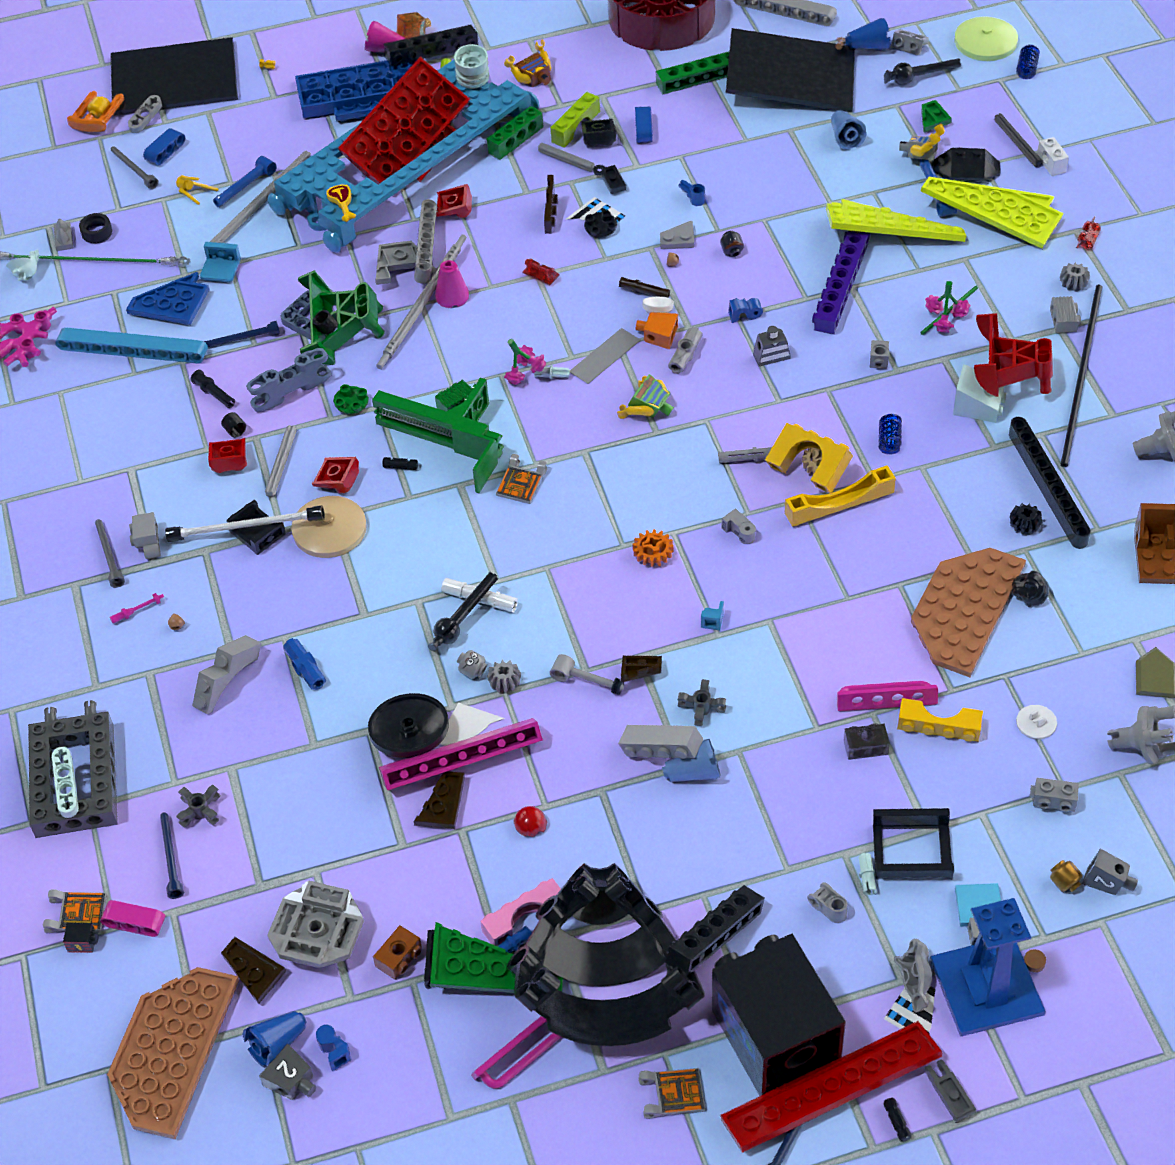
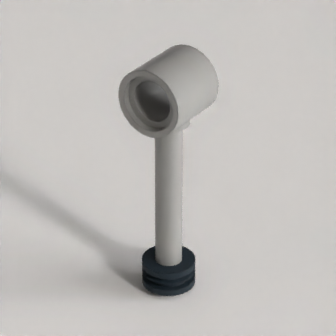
M564 654L557 656L550 670L551 677L559 682H566L572 675L611 688V693L615 692L620 695L624 688V682H621V679L617 677L613 681L574 668L575 661Z

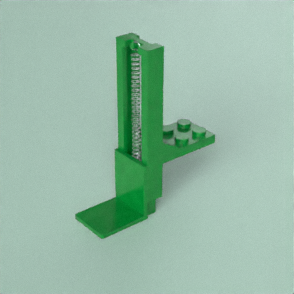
M480 377L478 382L473 385L470 394L465 397L464 402L448 411L378 390L372 399L373 407L377 408L374 410V413L377 414L375 416L376 424L452 448L455 453L478 460L473 467L475 492L480 493L496 468L498 458L503 454L502 449L504 448L502 444H499L503 435L490 431L488 424L478 422L489 405L487 379Z

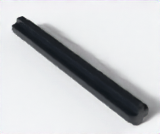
M1002 113L996 114L994 120L1035 167L1041 166L1042 159Z

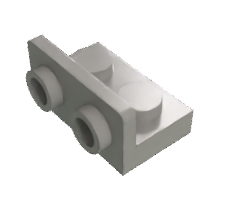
M899 29L894 32L891 47L920 55L922 46L928 44L929 37Z

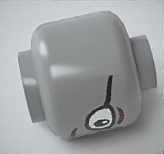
M469 650L466 653L462 652L457 660L459 664L458 670L471 679L480 678L487 667L486 659L473 650Z

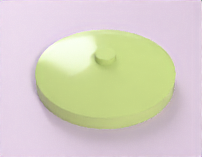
M975 17L964 21L958 26L954 42L957 49L969 58L980 61H996L1011 55L1015 51L1018 34L1015 28L1004 20L994 17Z

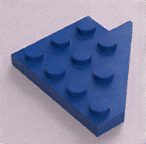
M194 272L132 297L126 311L127 314L191 325L210 290L209 285L196 283L199 279V274Z

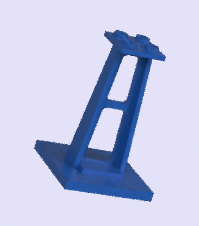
M1015 897L971 908V913L979 930L975 945L931 955L930 957L931 964L960 1037L1045 1016V1008L1017 942L1031 939V935Z

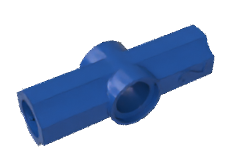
M291 638L287 640L283 645V649L290 658L296 673L299 676L302 675L311 690L322 688L326 679L318 669L312 654L306 652L298 639Z

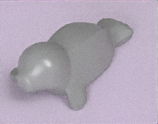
M916 938L909 942L908 951L903 956L894 957V962L901 968L904 987L911 997L913 1011L920 1012L929 1005L925 995L931 985L932 971L927 960L929 956L928 947Z

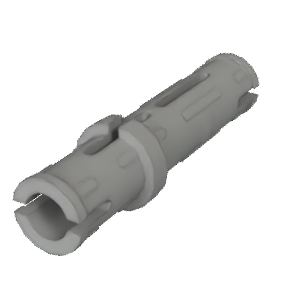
M753 447V449L718 452L719 463L745 460L758 461V459H765L772 447Z

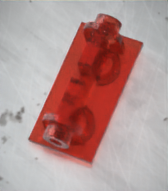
M1095 216L1090 221L1087 220L1083 225L1082 229L1084 231L1077 238L1079 242L1076 248L1080 245L1086 250L1093 248L1096 238L1101 231L1100 224L1094 222Z
M532 258L525 260L527 267L522 271L523 274L548 285H551L560 276L552 267L550 268L544 264L540 265L539 262Z

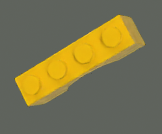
M902 698L897 729L906 732H918L925 735L944 736L945 738L979 742L983 710L962 708L958 714L952 717L941 718L930 714L925 709L922 701Z

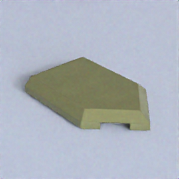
M1154 647L1135 662L1136 695L1175 698V662L1160 649Z

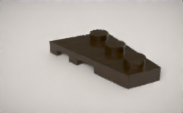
M547 175L548 188H546L544 229L545 234H552V227H555L556 224L554 215H557V205L555 204H558V194H555L554 175Z
M443 772L433 788L432 795L422 806L419 816H416L414 826L455 829L465 780L464 772Z
M234 937L221 952L222 957L258 1004L261 1003L286 972L285 967L237 937Z

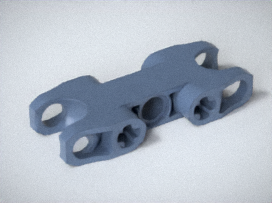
M323 348L306 351L294 359L295 364L279 372L271 369L256 376L246 385L251 395H257L251 399V407L255 412L271 409L283 403L285 395L299 388L310 390L319 386L331 376V370L327 365H321L327 361L328 354ZM318 354L323 355V356L320 357V358L314 359V356H315V355H318ZM321 371L326 372L324 375H318ZM253 385H260L256 389L251 388ZM260 401H265V403L261 406L255 405Z

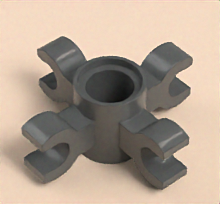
M702 679L700 690H697L693 696L684 692H679L678 707H693L695 726H702L704 715H707L711 710L719 713H725L726 698H711L709 693L710 680Z
M211 785L204 794H192L186 787L178 791L181 795L180 799L188 804L189 807L176 816L180 820L178 823L185 828L193 818H205L214 826L219 819L216 817L217 813L210 809L208 805L219 799L221 796L217 792L219 789Z

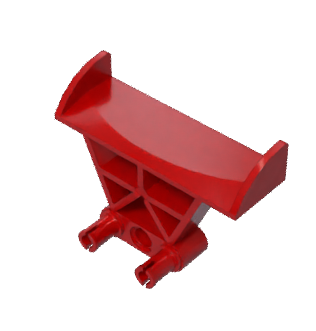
M997 313L976 315L978 329L989 341V364L974 365L975 376L980 386L991 395L999 397V387L1037 377L1040 381V393H1051V378L1053 376L1052 341L1048 338H1041L1033 342L999 337Z

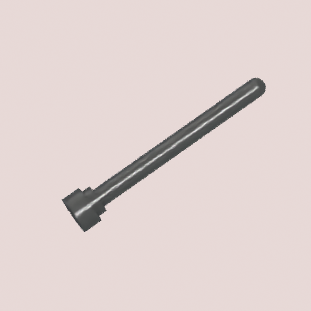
M115 146L111 147V152L144 180L145 186L149 189L157 187L159 181L154 175L146 174Z
M97 519L95 525L110 570L108 580L111 587L118 588L124 585L125 579L123 574L117 570L103 522Z

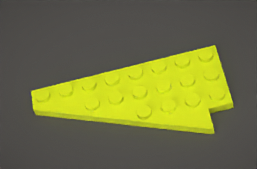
M928 177L921 188V192L1041 249L1064 214L1050 207L1054 200V196L935 177Z
M841 199V203L832 202L831 204H826V213L831 229L962 242L966 240V233L961 227L929 221L924 217H913L893 212L888 207L877 208Z

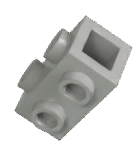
M1036 777L1035 785L1030 787L1029 797L1033 798V806L1042 809L1051 808L1064 812H1075L1079 783Z

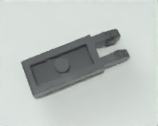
M942 1059L937 1061V1067L943 1075L939 1078L930 1065L925 1067L926 1075L955 1123L976 1113V1108L953 1071L949 1070Z

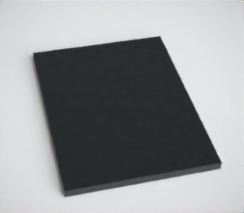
M732 28L725 93L852 112L855 49L844 45L838 50L835 43Z
M233 37L111 52L112 100L117 94L124 95V101L113 116L135 113L151 95L160 97L162 103L160 110L238 100Z

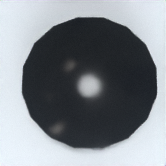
M605 209L601 212L586 215L584 227L586 232L593 237H606L616 230L617 220L611 215L609 210Z

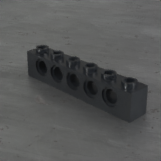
M470 24L384 43L385 58L390 66L416 61L420 57L425 59L456 52L465 45H478V32Z
M745 885L738 890H734L729 898L722 900L718 907L713 911L710 910L701 921L698 920L676 942L670 943L666 951L668 953L666 963L673 968L678 966L689 976L761 914L765 897Z

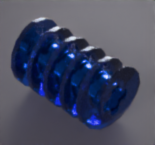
M1025 45L1020 50L1016 72L1022 79H1031L1036 75L1040 49L1035 45Z
M886 414L879 420L878 448L882 453L896 454L900 451L902 444V418L897 414Z

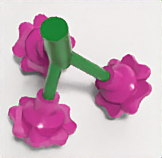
M946 281L945 292L941 297L930 294L929 297L925 298L927 310L930 313L936 314L943 311L942 300L945 298L944 312L941 315V320L933 323L934 326H937V331L949 332L950 328L954 327L948 321L949 299L953 302L951 314H953L954 318L966 316L971 306L968 300L958 301L951 294L952 281Z
M514 339L507 341L514 353L511 371L506 372L504 376L510 384L517 385L524 380L525 374L518 371L517 363L523 366H527L528 363L531 364L532 373L536 371L541 372L544 369L546 361L543 354L535 358L532 347H527L526 345H523L522 348L518 347Z

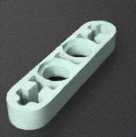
M58 747L52 753L57 806L63 817L71 818L77 814L79 809L73 759L68 748ZM61 755H64V763L60 761ZM64 770L69 771L67 776L59 777L60 772ZM71 787V791L69 793H61V790L63 788ZM66 801H69V803H70V805H71V806L69 807L70 809H68V810H66V808H67Z

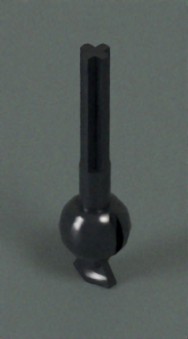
M958 58L914 67L908 63L901 62L893 68V71L886 70L884 73V83L886 84L894 80L897 84L905 85L910 83L914 76L961 67V60Z
M490 571L450 618H441L436 622L433 629L435 638L433 643L428 645L431 651L435 652L442 643L451 644L458 639L461 622L498 580L495 573Z

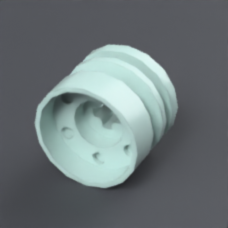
M470 44L460 47L455 52L454 61L457 82L466 88H479L485 85L490 77L487 51L479 45Z

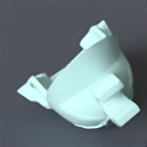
M38 249L29 252L30 258H18L10 260L6 264V267L18 278V281L30 280L36 273L39 258Z

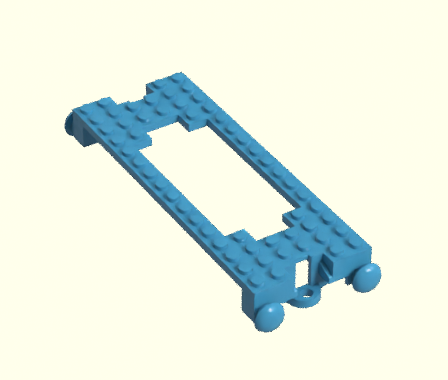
M452 60L437 71L470 98L469 107L462 111V117L469 120V122L379 185L369 178H365L354 186L337 173L346 168L345 163L338 159L343 155L338 150V147L358 126L356 125L274 181L276 195L273 193L269 194L268 204L278 215L285 214L287 208L292 210L294 207L300 212L306 209L309 212L307 217L309 227L315 231L328 230L323 234L325 246L332 252H340L342 246L347 245L356 238L354 222L506 115L515 118L530 106L539 109V100L532 92L525 91L508 80L499 86L491 82L479 88L463 87L457 82L455 61ZM341 184L349 186L352 197L348 209L351 213L356 214L355 219H350L347 222L342 221L344 215L342 209L327 199L326 191L333 186ZM316 197L322 199V209L319 211L317 208Z

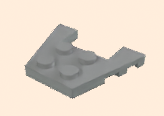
M412 241L379 244L376 285L391 283L389 271L415 268L417 246ZM433 262L431 267L430 278L437 270V268L433 266Z

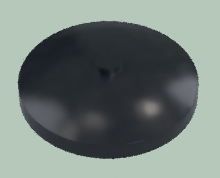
M420 693L401 694L384 701L373 711L368 722L370 740L376 749L386 755L399 758L415 757L431 751L443 741L449 729L448 714L443 704L434 697Z

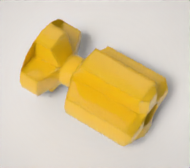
M260 59L259 61L260 68H264V66L266 69L276 68L274 60H266L264 62V59Z

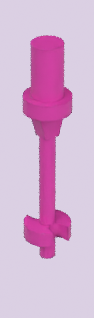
M154 593L152 594L153 599L134 608H123L121 612L109 618L112 623H116L124 618L128 619L134 611L153 602H156L157 605L160 604V599L164 598V595L158 596Z

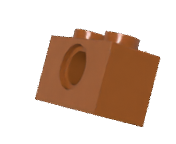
M399 925L373 955L375 967L396 980L399 975L406 972L408 964L413 958L416 959L422 951L420 937ZM397 952H403L400 955H395Z

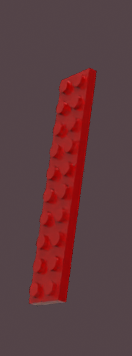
M917 1021L721 1114V1121L743 1153L941 1058L942 1050L920 1022Z

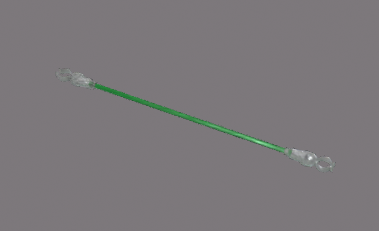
M0 251V261L14 258H30V255H15ZM39 256L38 258L152 262L170 267L177 265L185 267L191 262L190 258L187 259L184 256L180 258L174 256L161 257L159 259ZM182 260H187L185 263H179Z

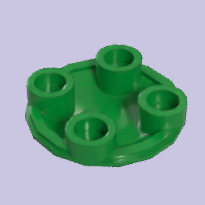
M343 384L334 395L333 402L340 412L354 414L365 409L368 405L369 397L365 388Z

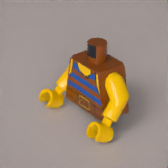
M543 39L540 41L542 46H539L537 41L535 43V49L540 51V53L536 52L514 64L515 58L512 55L505 59V67L511 68L510 71L518 82L526 83L531 87H535L540 83L544 85L550 83L551 62L547 51H544L545 41Z

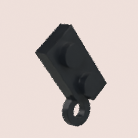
M599 164L594 166L593 173L598 176L602 175V179L611 194L626 190V184L615 165L605 167Z

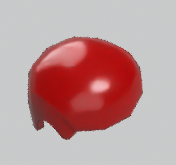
M535 806L521 808L516 813L513 822L518 833L530 837H535L537 833L544 832L547 826L544 813Z

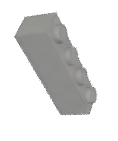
M627 725L618 744L624 754L629 757L685 759L696 757L704 739L695 726Z

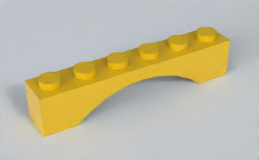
M888 465L871 470L854 484L839 491L824 495H807L802 493L785 499L784 514L793 527L892 494L895 490L896 478Z

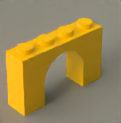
M786 423L765 461L771 468L786 474L798 453L807 448H817L822 451V459L811 478V482L816 488L832 493L853 457L849 451L850 448L843 443L839 445L834 443L829 437L824 436L822 438L812 430H803V427L796 423L793 425Z

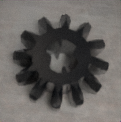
M1023 503L1020 506L1015 505L1010 512V526L1014 527L1015 531L1020 530L1021 534L1027 532L1030 535L1032 531L1037 532L1042 524L1041 511L1037 509V506L1032 507L1030 503L1028 505Z

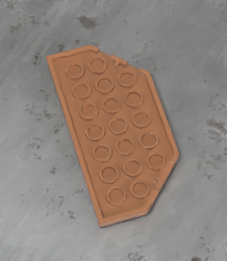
M989 547L939 563L911 617V623L916 628L919 634L918 637L924 648L927 649L930 660L934 665L971 677L1013 591L1012 582L1022 573L1025 567V559Z
M196 967L190 970L189 974L179 979L177 977L161 985L162 988L152 993L147 992L141 995L107 1074L133 1129L176 1139L238 985V976Z

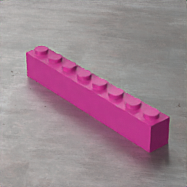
M530 718L431 750L419 756L405 758L380 766L379 770L384 786L388 791L543 741L538 722L534 718Z

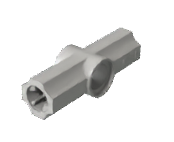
M689 328L683 339L678 341V348L668 364V368L673 373L679 374L683 372L687 363L693 359V352L703 336L699 328Z

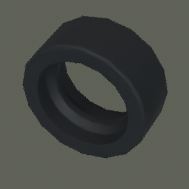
M102 213L89 214L83 217L79 223L81 236L89 243L103 242L113 232L110 219ZM96 225L104 226L96 231H88L89 228Z

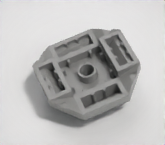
M307 881L301 885V888L292 891L282 898L267 934L280 959L317 968H323L350 959L364 919L348 889Z

